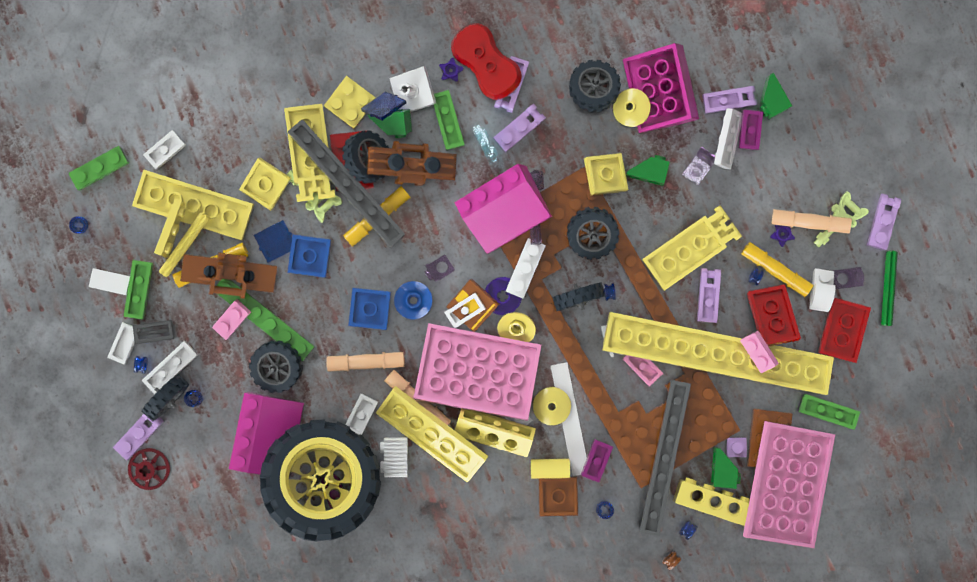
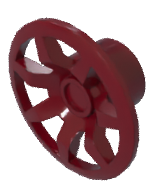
M142 449L136 452L129 461L128 475L133 484L138 488L144 490L157 489L169 477V461L157 449ZM145 452H154L156 455L152 460H148ZM142 453L143 461L140 463L134 462L135 458ZM159 456L163 458L166 465L157 466L155 464ZM132 465L136 467L135 476L132 474ZM166 469L165 477L162 480L157 471ZM139 478L145 481V486L139 484L135 479ZM152 478L160 482L155 486H149L150 479Z

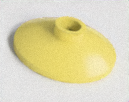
M638 89L622 91L613 104L615 118L619 123L627 127H635L644 123L651 110L648 96ZM629 104H633L632 110L627 109Z
M512 312L504 315L499 320L497 330L500 337L530 342L535 336L536 327L533 320L527 315Z
M548 387L542 389L535 396L533 411L537 419L542 423L558 425L569 416L571 401L563 390L556 387ZM550 403H554L556 405V408L554 410H550L548 408V405Z

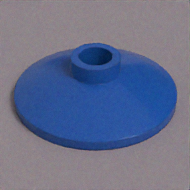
M406 282L397 289L394 296V305L401 316L412 320L420 319L432 307V294L428 287L420 282ZM412 297L417 298L416 304H411L410 299Z

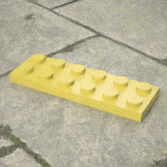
M143 170L132 204L133 207L168 217L173 201L176 198L186 203V212L184 217L181 218V222L192 225L197 216L203 212L210 217L203 229L243 241L254 204Z
M396 386L376 412L377 415L466 482L472 478L488 458V455Z

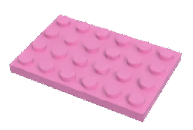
M428 323L413 399L528 421L541 345Z
M764 421L743 533L744 537L815 548L835 434Z

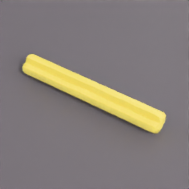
M202 212L197 216L159 270L163 276L167 277L171 274L210 218L207 214Z

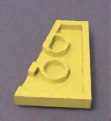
M174 199L154 251L155 254L165 258L170 256L179 231L181 218L184 217L186 212L185 202Z

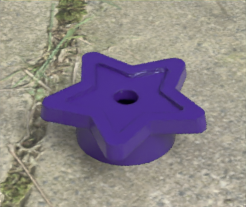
M451 58L446 64H439L443 71L442 80L450 78L455 82L458 81V73L464 68L458 66L454 58Z
M775 225V232L770 236V238L778 240L781 247L785 245L787 240L795 239L792 235L791 227Z

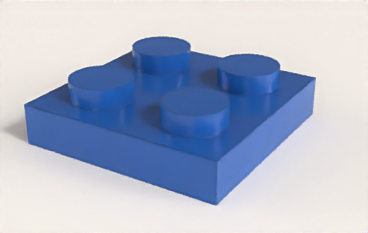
M293 235L287 273L326 278L332 240Z
M352 288L348 326L387 330L391 292Z

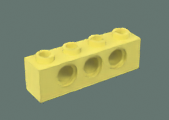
M462 408L455 427V431L465 439L524 457H528L536 428L487 413Z
M687 477L685 480H679L673 498L675 503L745 526L750 498L741 496L739 499L733 497L734 493L722 490L721 493L715 491V487L704 483V486L696 484V480ZM700 490L701 497L698 500H693L692 493ZM718 496L719 503L716 506H711V499ZM734 502L737 503V510L730 512L729 505Z

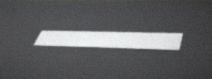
M566 362L551 365L554 386L563 390L571 401L570 414L562 422L572 475L577 476L581 474L587 457L568 363Z

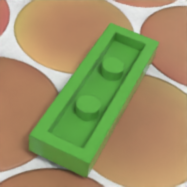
M446 90L435 93L434 96L437 104H434V109L446 151L465 146L450 91Z
M117 146L68 174L77 190L80 191L129 164V161L122 148Z
M132 261L123 317L144 320L153 263Z
M803 394L798 410L800 413L855 430L860 411L807 394Z

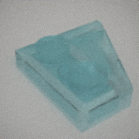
M479 125L473 127L472 131L489 164L495 162L498 153L494 145H490L487 140L489 138L485 128L481 129Z

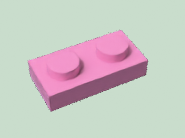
M237 299L212 328L227 340L249 316L251 311Z
M759 331L740 340L760 373L779 364Z
M627 355L622 359L649 387L663 374L651 360Z

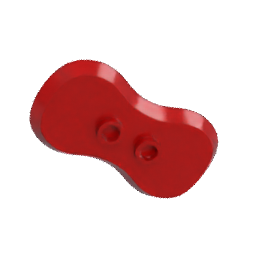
M473 23L464 27L455 35L451 42L452 54L458 62L473 71L479 87L485 96L493 100H499L510 95L519 86L522 74L518 64L498 50L493 35L486 26Z

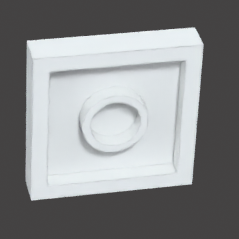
M423 66L389 78L398 109H410V112H414L437 104L426 67Z

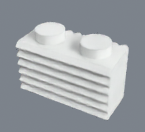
M385 437L384 442H380V453H384V461L380 462V472L384 473V477H408V437Z

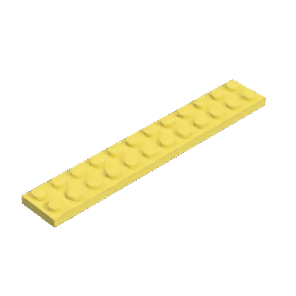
M609 312L602 348V351L822 395H828L834 357L773 345L768 347L779 364L760 373L741 343V338Z

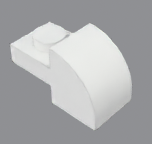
M815 268L813 271V288L810 291L809 309L829 312L835 295L836 285H833L834 271Z

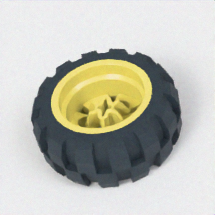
M325 419L310 420L309 423L302 425L297 424L286 430L279 439L273 442L267 451L264 462H262L260 491L264 506L270 517L290 535L314 542L331 541L344 537L359 527L373 510L381 485L380 466L377 456L373 454L370 448V444L361 434L358 435L351 430L350 426L340 422H326ZM314 451L316 462L311 463L307 453ZM337 456H339L343 462L334 468L332 464ZM322 458L328 459L329 466L322 468L318 463L319 460ZM307 464L311 467V471L308 474H303L300 471V467ZM341 471L344 474V478L340 481L335 480L333 473ZM290 472L300 475L301 480L289 479ZM326 474L324 479L325 484L323 485L322 483H320L319 485L314 487L317 482L316 477L318 476L320 478ZM303 483L306 485L307 490L304 493H298L296 486ZM339 484H351L350 491L340 488ZM337 490L340 493V498L337 500L331 499L329 492ZM306 495L309 498L304 506H302L297 501ZM312 497H320L321 504L313 506L310 502ZM327 499L333 508L328 511L325 510L324 500Z

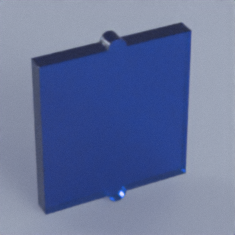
M385 91L362 107L361 110L369 114L370 117L383 121L407 104V102L398 97V95Z
M284 220L254 234L259 245V251H262L267 263L289 253L291 250L293 233L289 232Z

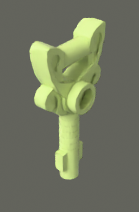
M290 170L287 175L292 178L290 182L295 186L293 171ZM313 193L314 200L307 201L305 206L309 211L314 210L317 219L323 223L325 213L333 205H341L342 200L336 195L333 198H325L327 201L319 208L318 205L324 199H318V193Z
M848 191L842 195L839 205L835 204L831 207V211L834 212L832 216L852 218L851 228L857 225V219L869 213L868 209L859 208L851 200V194ZM845 205L854 213L853 216L846 214L844 210ZM825 230L823 233L820 232L813 243L818 247L822 244L825 245L830 240V235L834 232H828V230Z

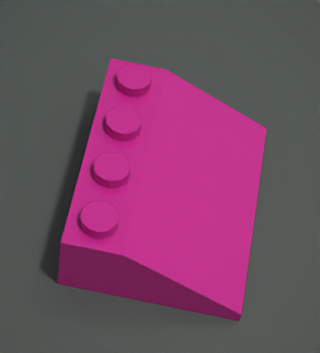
M674 43L623 59L629 89H638L644 92L651 104L648 118L644 123L637 126L639 133L699 120L683 45Z
M521 164L513 166L455 202L462 219L487 254L552 217L527 166Z
M245 392L229 469L260 475L262 462H264L267 451L273 442L279 439L286 430L297 424L300 425L304 403Z

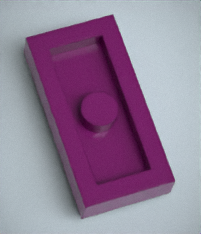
M743 110L739 148L759 150L763 120L762 111Z
M594 439L580 475L599 483L613 446Z

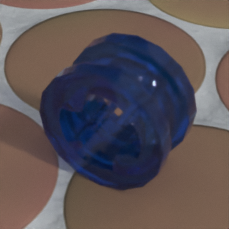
M73 217L69 222V228L73 233H84L88 229V221L84 217ZM77 220H80V223L83 224L79 231L74 226L75 222L78 223Z
M754 267L748 282H754V285L758 286L764 275V270L759 271L758 267Z
M611 283L610 286L604 284L605 300L608 301L610 298L616 300L614 283Z
M136 356L134 360V373L140 371L142 374H145L148 359L147 357L141 359L140 356Z
M190 390L184 395V402L189 407L199 406L203 401V395L198 390ZM191 393L198 397V401H195V404H192V400H189V396H192Z
M603 501L597 505L596 512L600 518L609 519L614 514V508L611 503ZM608 505L610 513L608 515L605 513L604 516L601 514L602 510L600 508Z
M689 520L682 527L679 534L681 536L685 535V539L689 540L698 526L692 525V522Z

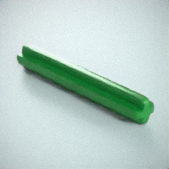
M891 250L886 252L881 325L883 326L893 325L898 252Z

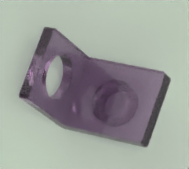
M700 147L696 156L682 175L698 185L715 162V156L703 147ZM702 154L707 155L710 160L704 158Z
M443 255L432 263L426 264L427 270L424 272L430 281L434 279L435 282H438L455 271L446 255ZM439 262L447 264L448 269L446 272L440 273L437 271L436 267Z
M861 267L833 270V285H836L835 289L864 286V273ZM841 273L846 274L848 277V281L844 285L840 284L837 280L838 275Z

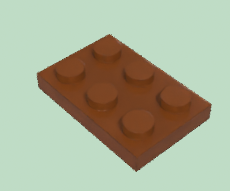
M753 409L747 466L756 467L764 421L791 426L793 413Z

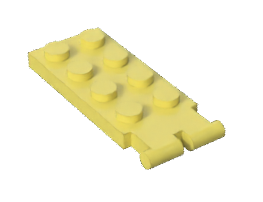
M322 104L284 108L287 133L303 119L328 147ZM288 134L294 184L299 185L300 194H296L297 202L314 200L313 193H318V199L335 197V190L330 189V182L327 176Z
M721 205L714 209L715 214L709 218L706 216L702 217L642 259L663 291L727 247L725 243L733 238L738 240L742 237L733 223L726 226L725 222L730 218Z

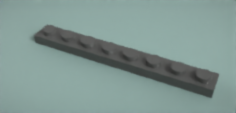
M303 119L288 131L293 140L390 248L405 236V233L365 188L355 180V177L349 174L348 169L345 168Z
M675 380L670 382L640 527L641 533L660 536L691 386L690 383Z

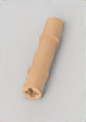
M773 209L771 224L850 234L852 218L832 215L828 217Z
M404 352L327 356L328 372H348L350 369L405 367Z
M393 370L384 382L392 389L395 386L413 399L415 389L409 385L410 382ZM415 400L448 425L451 422L437 406L434 407L430 402Z

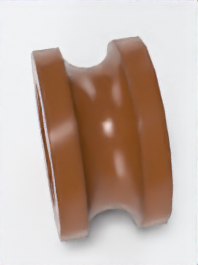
M675 551L671 552L662 561L663 564H667L668 570L674 568L681 561L680 556L677 557Z

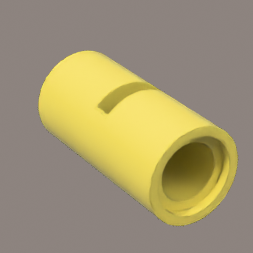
M531 459V479L570 478V459Z

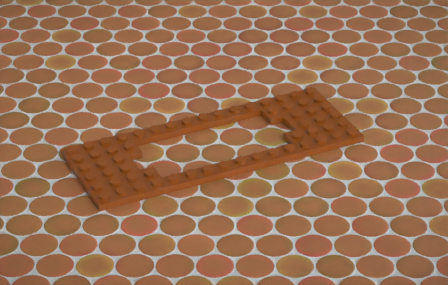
M583 167L540 192L552 217L501 246V249L515 270L528 238L546 245L526 292L639 487L643 488L650 483L666 402L648 413L645 412L639 401L618 412L562 313L556 311L553 298L542 281L545 277L561 269L554 255L570 246L567 237L568 223L570 224L571 217L577 215L576 212L579 210L583 211L587 207H590V209L599 207V209H605L609 214L613 215L619 229V241L615 244L616 248L613 250V253L651 318L657 322L677 326L679 324L603 194L591 196L586 167ZM590 222L585 224L584 227L588 228L590 226ZM593 222V225L597 227L599 222ZM603 226L599 231L607 232V228ZM580 229L579 236L584 235L587 232ZM599 236V239L602 241L606 236ZM586 238L581 241L587 244L589 238ZM682 366L680 367L684 374L674 380L690 383L691 386L674 469L740 431L707 372ZM670 382L667 383V384H665V387H666V389L668 390V392H669Z

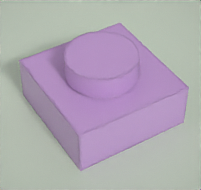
M746 437L727 438L726 456L747 457Z

